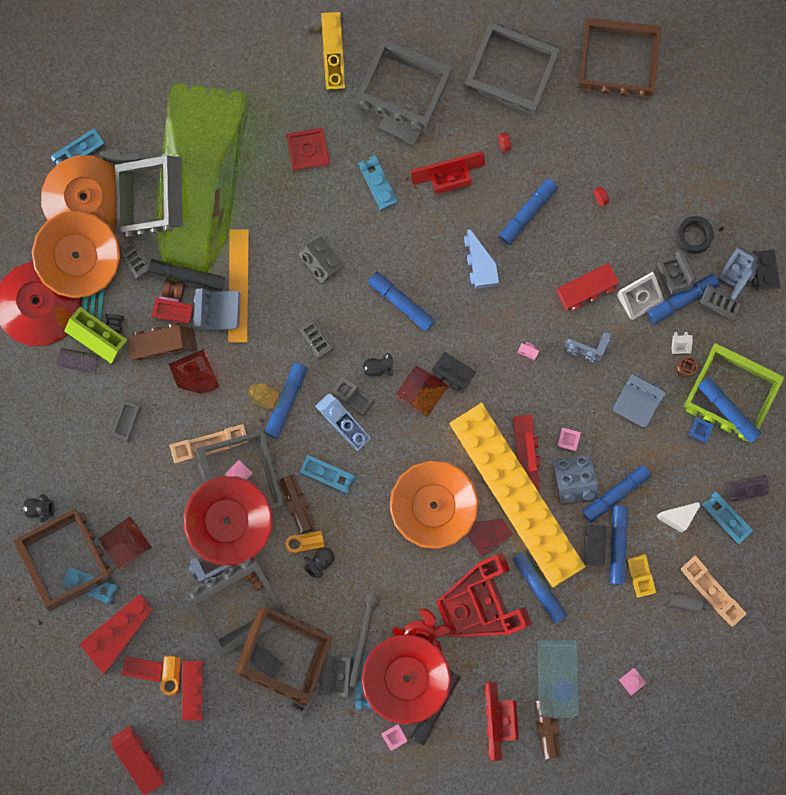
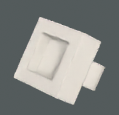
M675 332L672 338V354L691 353L692 335L685 332L683 336H678L677 332Z

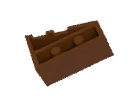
M179 323L169 324L168 328L164 329L162 327L151 328V332L144 333V331L134 332L133 336L127 337L130 360L134 361L161 358L163 355L172 353L178 355L180 351L190 350L191 352L198 351L194 329L181 326Z

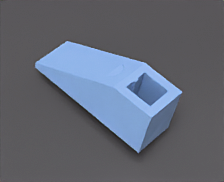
M468 230L467 236H464L465 247H469L470 254H467L468 266L472 265L473 273H470L471 284H475V289L498 286L499 280L496 263L473 232Z
M328 393L315 406L356 451L371 439L350 413L331 394Z

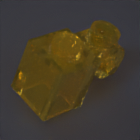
M258 382L257 384L252 383L248 390L251 403L273 411L280 394L279 390L268 387L265 383L261 384Z

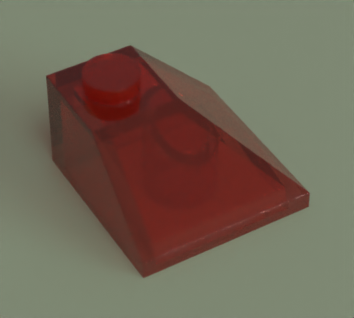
M204 349L169 364L178 388L204 394L219 387Z
M416 365L397 391L396 398L428 418L448 388V385Z
M128 517L98 538L119 570H122L152 548L131 517Z

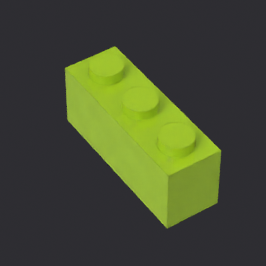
M81 307L69 319L64 330L111 364L121 353L127 341L126 338Z

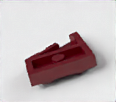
M503 518L474 522L467 534L480 556H483L513 535Z

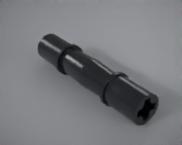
M151 258L148 273L165 277L166 279L169 277L185 283L201 285V288L205 287L221 292L226 278L208 273L207 271L204 273L192 268L173 265L172 262L168 263Z
M450 671L451 685L448 698L436 714L418 723L411 736V739L423 746L435 728L434 724L441 715L449 696L453 695L452 693L461 676Z

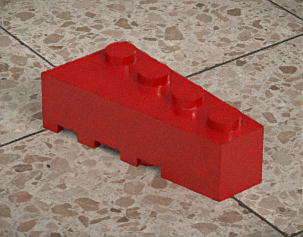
M139 594L79 644L103 675L108 673L112 665L153 613L154 609Z

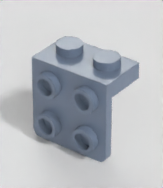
M739 245L718 276L719 279L734 287L731 296L733 300H735L737 295L741 297L746 289L747 282L752 281L758 264H756L758 256Z
M196 289L194 296V327L205 331L229 330L239 327L240 293L238 291L210 292L205 289Z
M603 333L597 349L571 339H567L564 348L568 349L567 352L572 355L578 356V354L586 356L585 359L590 362H600L603 354L607 355L611 347L612 341L609 340L611 334Z
M631 374L613 407V411L641 427H646L666 392L662 391L663 388L655 383L651 385L646 382V378L643 376Z
M590 455L553 461L560 504L598 498V484Z
M195 557L189 560L191 565L188 567L193 577H198L199 581L203 584L209 578L216 577L222 574L225 569L236 565H223L206 574L199 559Z

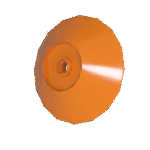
M93 155L73 156L59 162L47 175L41 190L42 209L47 221L60 213L79 210L95 214L106 222L113 231L116 228L115 168L108 161ZM83 193L87 194L85 200L80 199V195Z
M77 210L60 213L45 222L36 234L32 257L34 269L44 285L59 295L80 298L92 296L107 287L117 273L120 250L118 239L106 222L95 214ZM73 252H78L79 257L77 259L72 257Z
M429 460L413 465L399 477L391 491L390 511L394 525L405 539L420 547L440 549L456 544L469 533L477 518L478 497L474 484L463 470L448 462ZM435 502L437 504V508L432 509L430 507V504Z

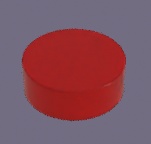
M500 133L498 139L501 150L503 152L510 151L511 140L508 133Z
M603 187L595 189L594 196L599 205L603 207L609 204L610 200L606 190Z

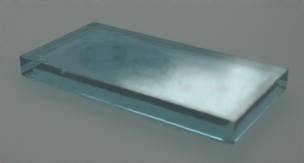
M538 640L539 717L578 718L576 640Z

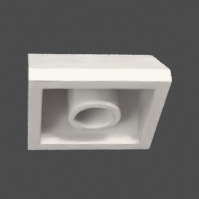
M653 272L621 289L617 294L631 320L664 301Z
M698 502L663 511L657 515V518L682 533L687 530L700 504Z

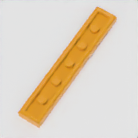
M230 229L229 291H238L240 293L239 327L228 330V343H248V229Z

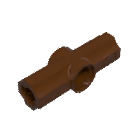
M295 474L280 479V485L300 534L311 531L315 528V524Z
M552 699L535 701L538 717L537 728L539 739L542 742L544 760L561 757L558 740L559 729L554 715Z

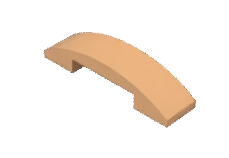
M244 424L227 428L224 431L192 440H184L169 446L174 463L176 464L196 459L194 453L196 448L247 434ZM249 441L205 452L206 456L244 445L249 443Z
M696 556L680 568L700 594L732 627L747 614L711 576L708 569Z

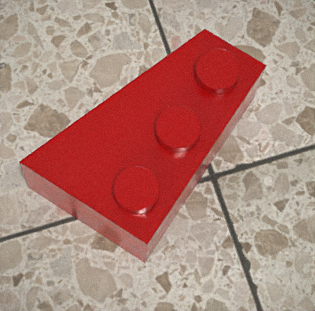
M131 725L110 738L112 749L143 795L149 794L164 784V772L159 765L155 766L152 754L149 750H145L142 739L138 734H135Z

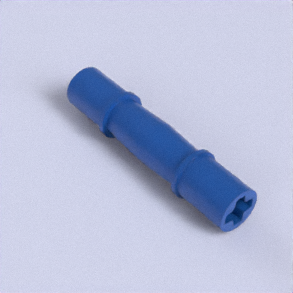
M547 178L537 191L533 193L531 199L521 208L514 219H510V222L498 236L506 244L510 245L521 231H524V227L536 215L543 204H547V201L556 192L558 186Z
M378 271L369 279L368 283L382 294V297L385 296L424 331H427L435 322V319L425 312L421 306L418 307L408 296L394 287V283H391Z
M711 273L698 282H694L693 289L680 292L667 301L664 300L647 311L653 324H657L668 316H672L673 312L689 305L699 297H703L707 285L715 289L719 287L718 279Z
M294 362L288 378L285 380L286 384L279 396L274 413H271L270 420L264 431L265 434L277 439L279 438L297 391L301 388L302 381L308 370L307 367Z
M707 377L698 386L710 399V402H714L724 416L736 426L735 429H738L750 443L762 434L749 420V417H745L740 409L723 393L724 390H721L710 377Z
M641 465L631 474L626 475V479L612 487L600 499L596 498L592 504L582 510L583 515L590 523L594 522L631 491L637 490L652 475L644 465Z
M613 506L610 584L625 585L628 507Z
M523 551L512 558L523 574L522 576L526 577L532 590L544 605L542 607L545 608L554 624L568 616L557 600L558 598L554 597L549 586L537 571L538 567L535 566L527 552Z

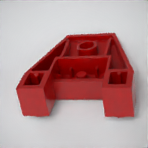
M503 553L480 561L436 601L445 625L451 628L450 638L508 635L533 625L526 607L508 613L494 581L495 577L510 571Z

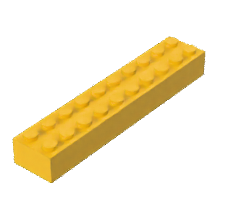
M480 403L450 422L449 424L552 588L585 568V565L484 405Z

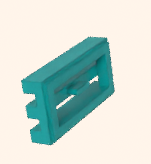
M105 288L100 290L97 319L101 322ZM96 293L91 297L90 314L93 316L95 312ZM89 296L84 297L83 309L85 311H88Z

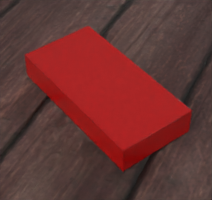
M156 298L152 318L190 325L194 305Z
M125 656L122 675L161 682L164 663Z

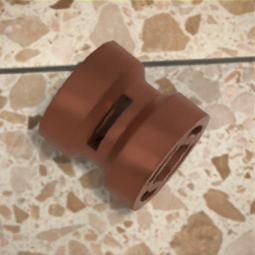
M165 279L162 297L169 298L171 296L182 300L185 282H174L172 279Z
M689 356L681 359L677 365V372L683 378L693 376L698 370V362L695 358Z
M255 571L243 577L246 582L252 583V588L255 591H258L263 586Z

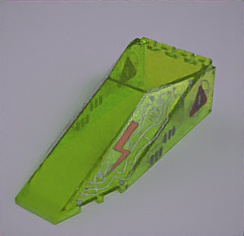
M177 82L171 84L167 103L162 156L181 157L183 226L175 227L173 231H163L162 229V233H156L161 261L172 262L173 265L192 268L204 273L207 271L209 273L226 237L230 234L250 108L248 94L230 90L229 97H227L225 89L211 88L210 94H207V87L192 85L191 91H188V84ZM163 168L160 169L154 221L164 220Z

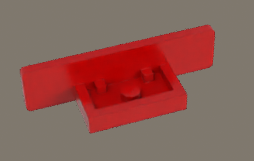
M480 151L411 170L412 183L416 185L431 180L436 194L472 185V179L468 170L485 166L484 153Z
M531 414L514 416L517 459L537 491H539L538 467H541L540 455L537 456L536 448H539L538 436L535 437L533 416Z
M486 682L484 694L487 698V735L490 741L488 753L491 761H502L501 741L519 740L516 700L498 701L497 682Z

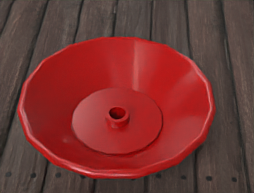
M33 261L15 267L2 279L0 284V325L13 340L28 346H47L62 340L68 334L64 330L69 319L81 307V297L71 298L59 295L43 284L35 271ZM35 298H39L38 304L33 303Z
M219 476L203 483L191 495L184 511V530L190 545L202 558L218 565H239L248 559H253L266 546L272 532V510L266 495L254 483L238 476ZM225 517H228L230 519V522L227 525L223 522V519Z
M409 634L389 637L375 646L365 661L361 678L364 696L373 710L388 721L405 725L423 722L436 714L448 698L451 685L449 664L440 649L423 637ZM404 675L410 676L409 682L403 680Z

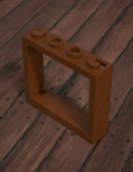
M586 18L578 88H582L586 92L599 90L604 94L617 92L622 96L635 94L640 98L653 96L656 85L661 26ZM590 31L653 38L648 87L585 80Z
M76 508L13 540L37 592L49 612L112 580L109 574L112 572V569L108 562L104 563L102 559L104 553L99 545H95L93 540L96 537L91 528L87 529L85 523L88 521L84 513H79ZM76 521L102 574L52 600L27 546Z
M274 607L258 608L234 674L300 704L310 703L333 638L328 636L324 630L311 628L309 623L293 620L294 617L286 613H278ZM265 618L318 642L301 691L247 667Z

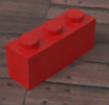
M607 263L558 287L556 292L566 311L570 309L576 311L583 307L582 303L587 301L592 303L600 298L599 295L603 293L608 295L616 291L619 281L610 264Z
M182 661V720H203L204 661Z

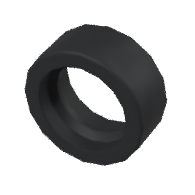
M692 216L680 224L676 239L678 245L684 251L697 254L705 251L710 246L714 231L708 220L703 217ZM698 224L704 228L706 239L701 245L692 246L686 242L684 231L689 225Z

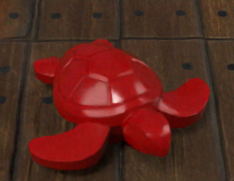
M425 608L419 610L424 620L413 621L403 629L399 627L392 628L395 636L409 634L423 637L437 646L441 652L442 646L437 637H444L451 631L448 625L436 627L434 625L436 622L435 615Z

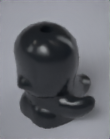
M387 353L383 355L382 359H366L363 363L364 374L370 377H379L383 373L393 376V357Z
M40 495L42 500L35 498L25 500L22 505V511L26 517H41L39 521L44 523L49 517L54 515V501L50 500L46 495Z
M322 547L315 553L312 560L305 556L304 561L306 565L304 569L313 578H322L323 570H326L335 561L333 551Z

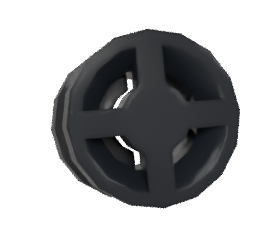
M105 314L106 325L118 333L123 332L122 322L124 321V316Z

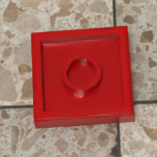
M323 127L286 134L293 172L330 165Z

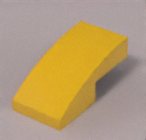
M646 554L626 558L637 598L656 593Z

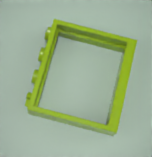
M715 343L683 407L687 408L686 411L695 416L699 414L704 417V421L711 424L715 422L721 425L722 430L729 433L733 431L739 434L738 437L740 439L748 441L738 429H735L736 426L733 423L692 403L699 389L698 386L702 383L714 356L773 384L754 422L758 429H760L784 377Z

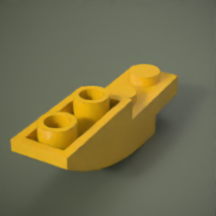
M340 12L321 13L326 89L345 88Z

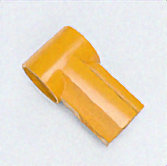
M321 531L289 536L285 544V548L290 554H298L299 552L324 547ZM296 540L300 546L298 549L293 550L289 547V542Z
M164 657L161 689L168 696H175L180 691L181 657ZM172 681L176 687L172 692H168L166 684Z

